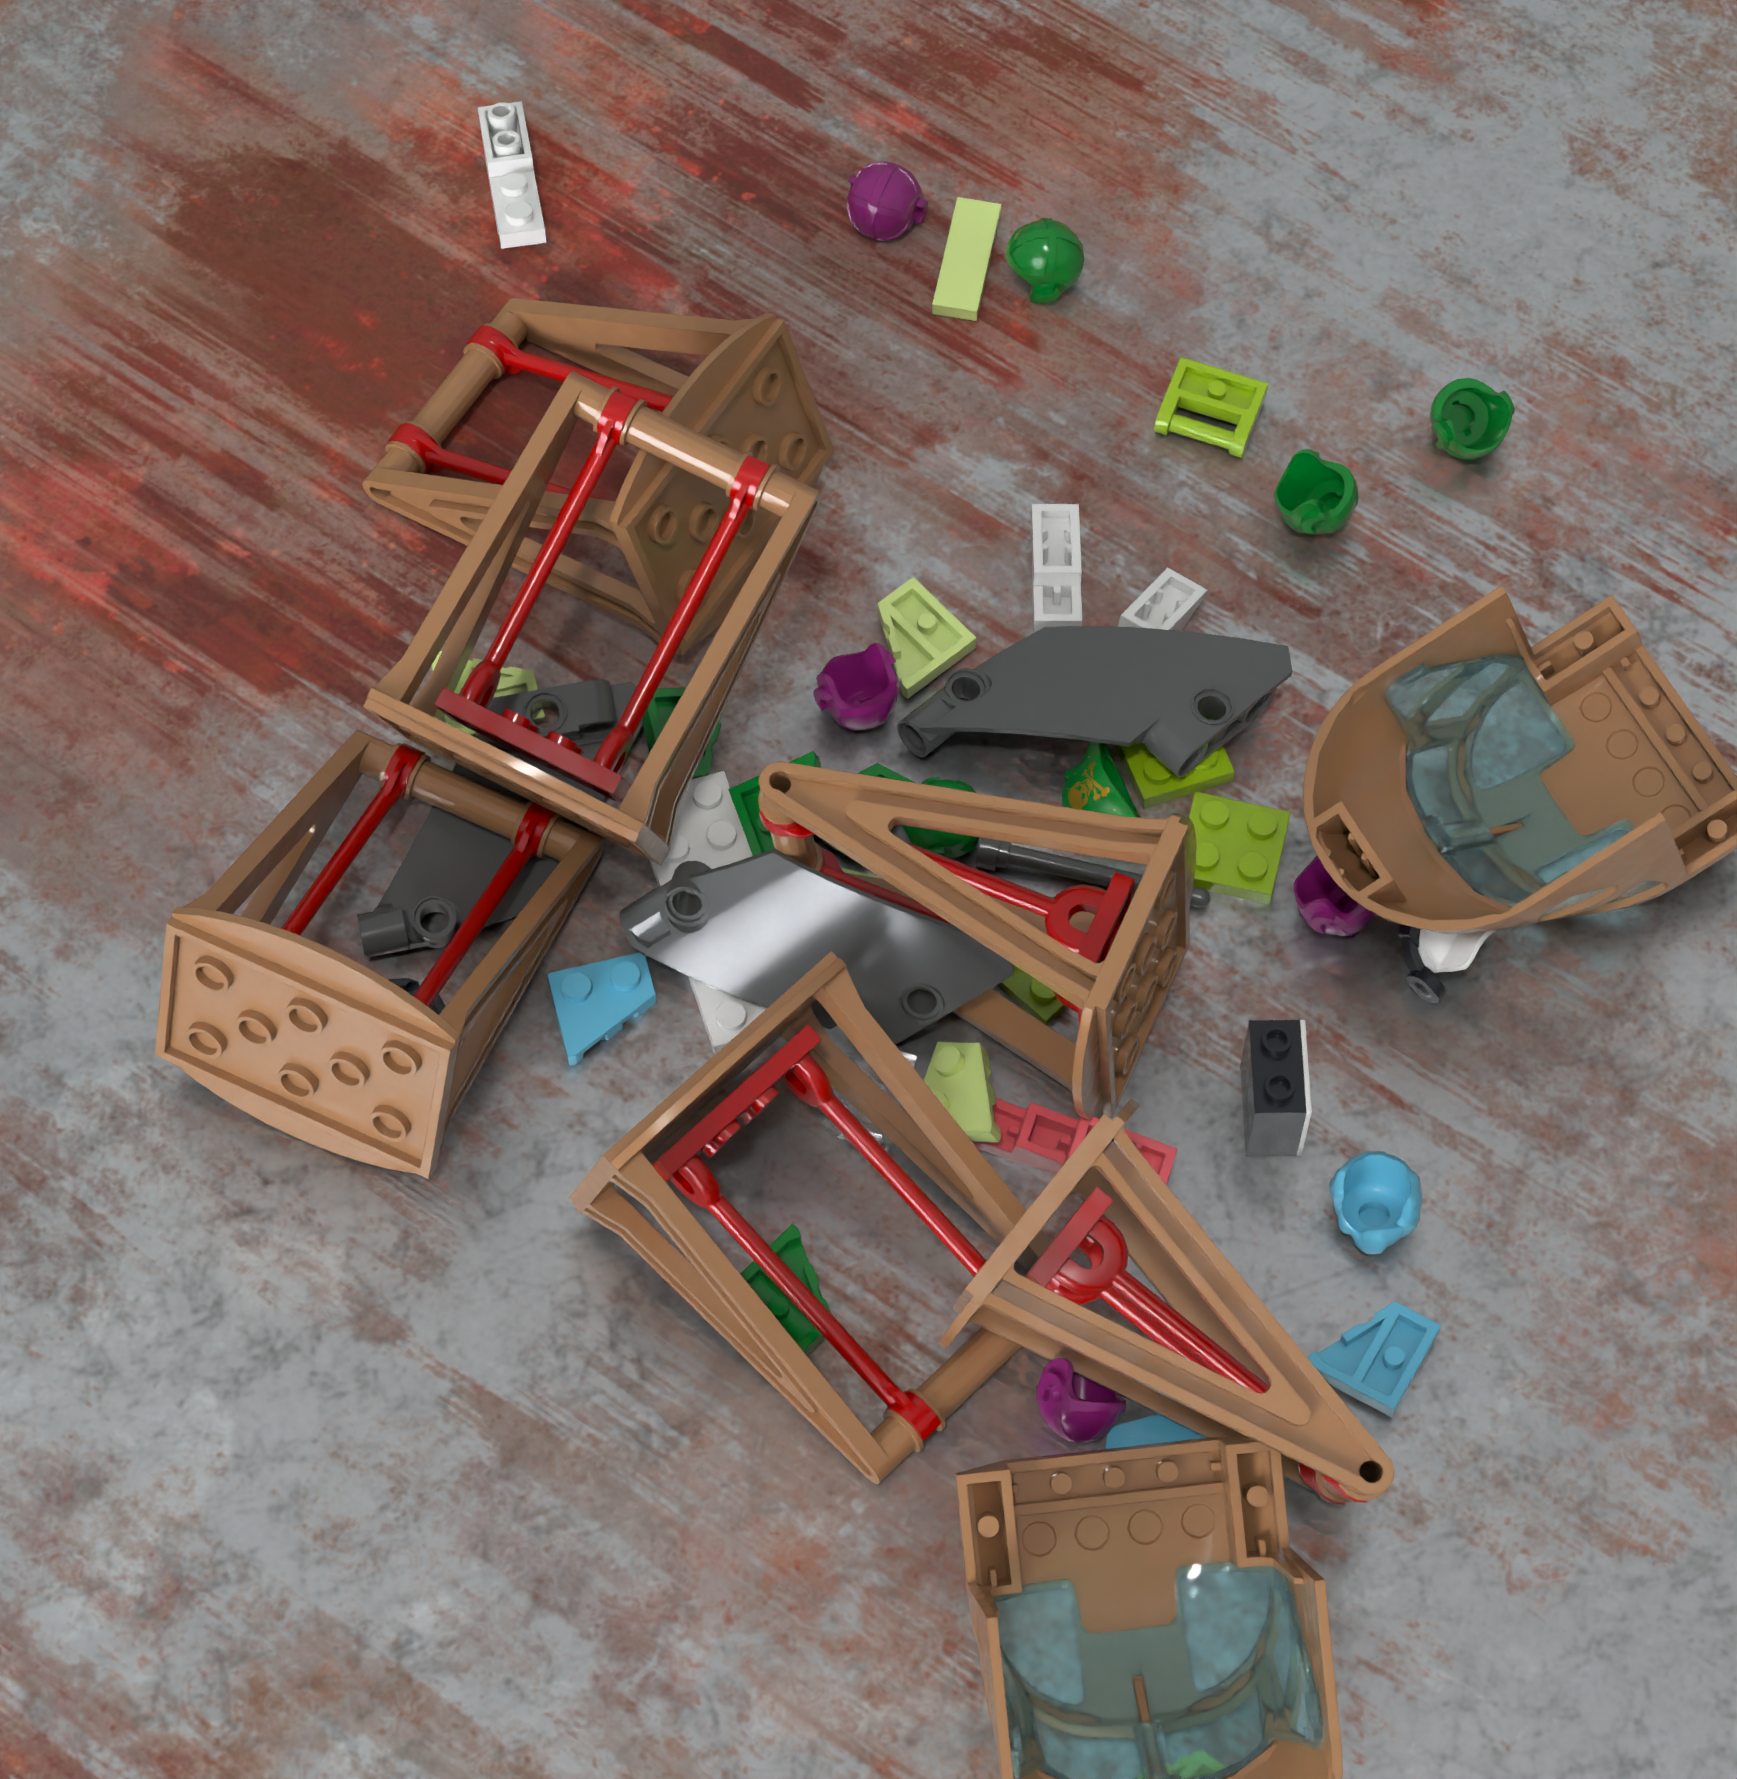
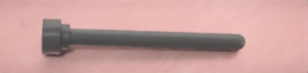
M981 838L975 865L976 867L995 871L996 866L1006 868V864H1011L1107 887L1114 872H1118L1134 878L1135 892L1143 877L1142 874L1011 845L1010 842ZM1193 886L1190 906L1198 908L1207 906L1210 902L1209 892L1206 889Z

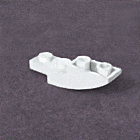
M522 101L513 103L501 102L490 106L477 107L501 249L546 243L545 227Z

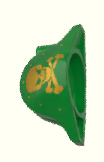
M1090 742L1082 762L1064 772L1067 781L1062 792L1063 807L1142 818L1130 797L1106 743Z

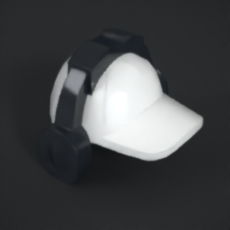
M1400 924L1398 935L1402 939L1403 956L1410 970L1406 977L1407 983L1421 998L1431 1003H1439L1446 994V989L1434 973L1467 969L1473 962L1483 942L1496 930L1467 934H1444Z

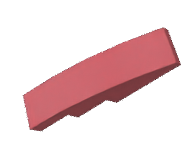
M996 1098V1104L992 1105L994 1121L1001 1130L1000 1141L972 1142L979 1150L1056 1174L1099 1119L1093 1117L1092 1121L1080 1117L1077 1120L1030 1102L1027 1109ZM1124 1129L1127 1136L1163 1182L1167 1184L1178 1149Z

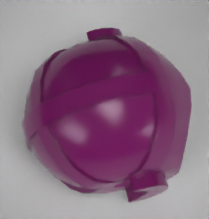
M875 162L862 168L857 175L853 174L848 182L851 183V187L847 197V211L853 226L865 237L876 241H890L903 235L914 222L922 223L928 208V200L924 199L922 189L915 176L903 166L892 162Z
M879 643L871 644L865 651L833 657L816 677L818 688L813 691V695L817 705L822 711L826 709L840 726L851 731L877 728L884 724L895 708L897 695L900 691L897 676L891 666L896 662L895 658Z
M1318 856L1298 875L1294 882V894L1299 914L1311 928L1319 933L1340 936L1355 935L1377 915L1352 899L1336 884Z
M1057 1358L1043 1368L1038 1385H1036V1400L1042 1417L1054 1432L1071 1442L1084 1443L1102 1438L1115 1425L1121 1412L1125 1411L1126 1400L1122 1396L1074 1373L1072 1362L1067 1358Z

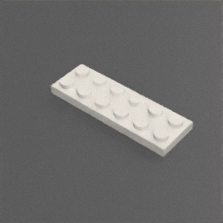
M724 771L691 779L678 807L671 850L668 856L665 858L662 866L650 860L658 887L669 882L675 869L686 861H699L714 869L753 856L728 790L730 786ZM686 891L689 894L696 895L691 891ZM688 976L714 1055L767 1009Z

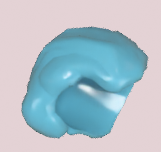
M1366 1151L1349 1159L1335 1172L1334 1177L1330 1180V1195L1333 1199L1338 1226L1343 1234L1351 1235L1354 1244L1366 1254H1382L1388 1246L1411 1234L1420 1221V1209L1423 1203L1420 1178L1409 1168L1405 1161L1394 1155L1387 1154L1384 1151Z

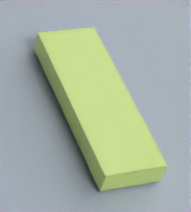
M957 197L932 303V314L977 321L1001 216L1002 204Z

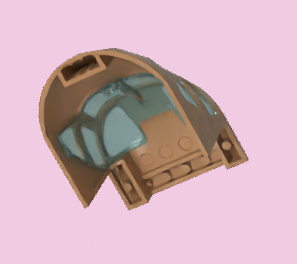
M1502 585L1355 682L1341 696L1324 719L1312 743L1306 763L1303 782V806L1308 834L1317 856L1336 884L1360 905L1389 922L1444 934H1467L1522 927L1542 921L1597 914L1632 907L1657 898L1685 883L1737 849V776L1648 653L1641 641L1639 632L1612 595L1531 647L1506 590Z
M1209 1437L1010 1459L955 1473L966 1589L973 1631L979 1646L981 1675L988 1713L993 1725L1000 1779H1342V1745L1325 1579L1290 1548L1280 1452L1249 1437Z

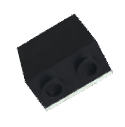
M1249 1020L1240 1064L1246 1157L1302 1156L1312 1113L1305 1020Z

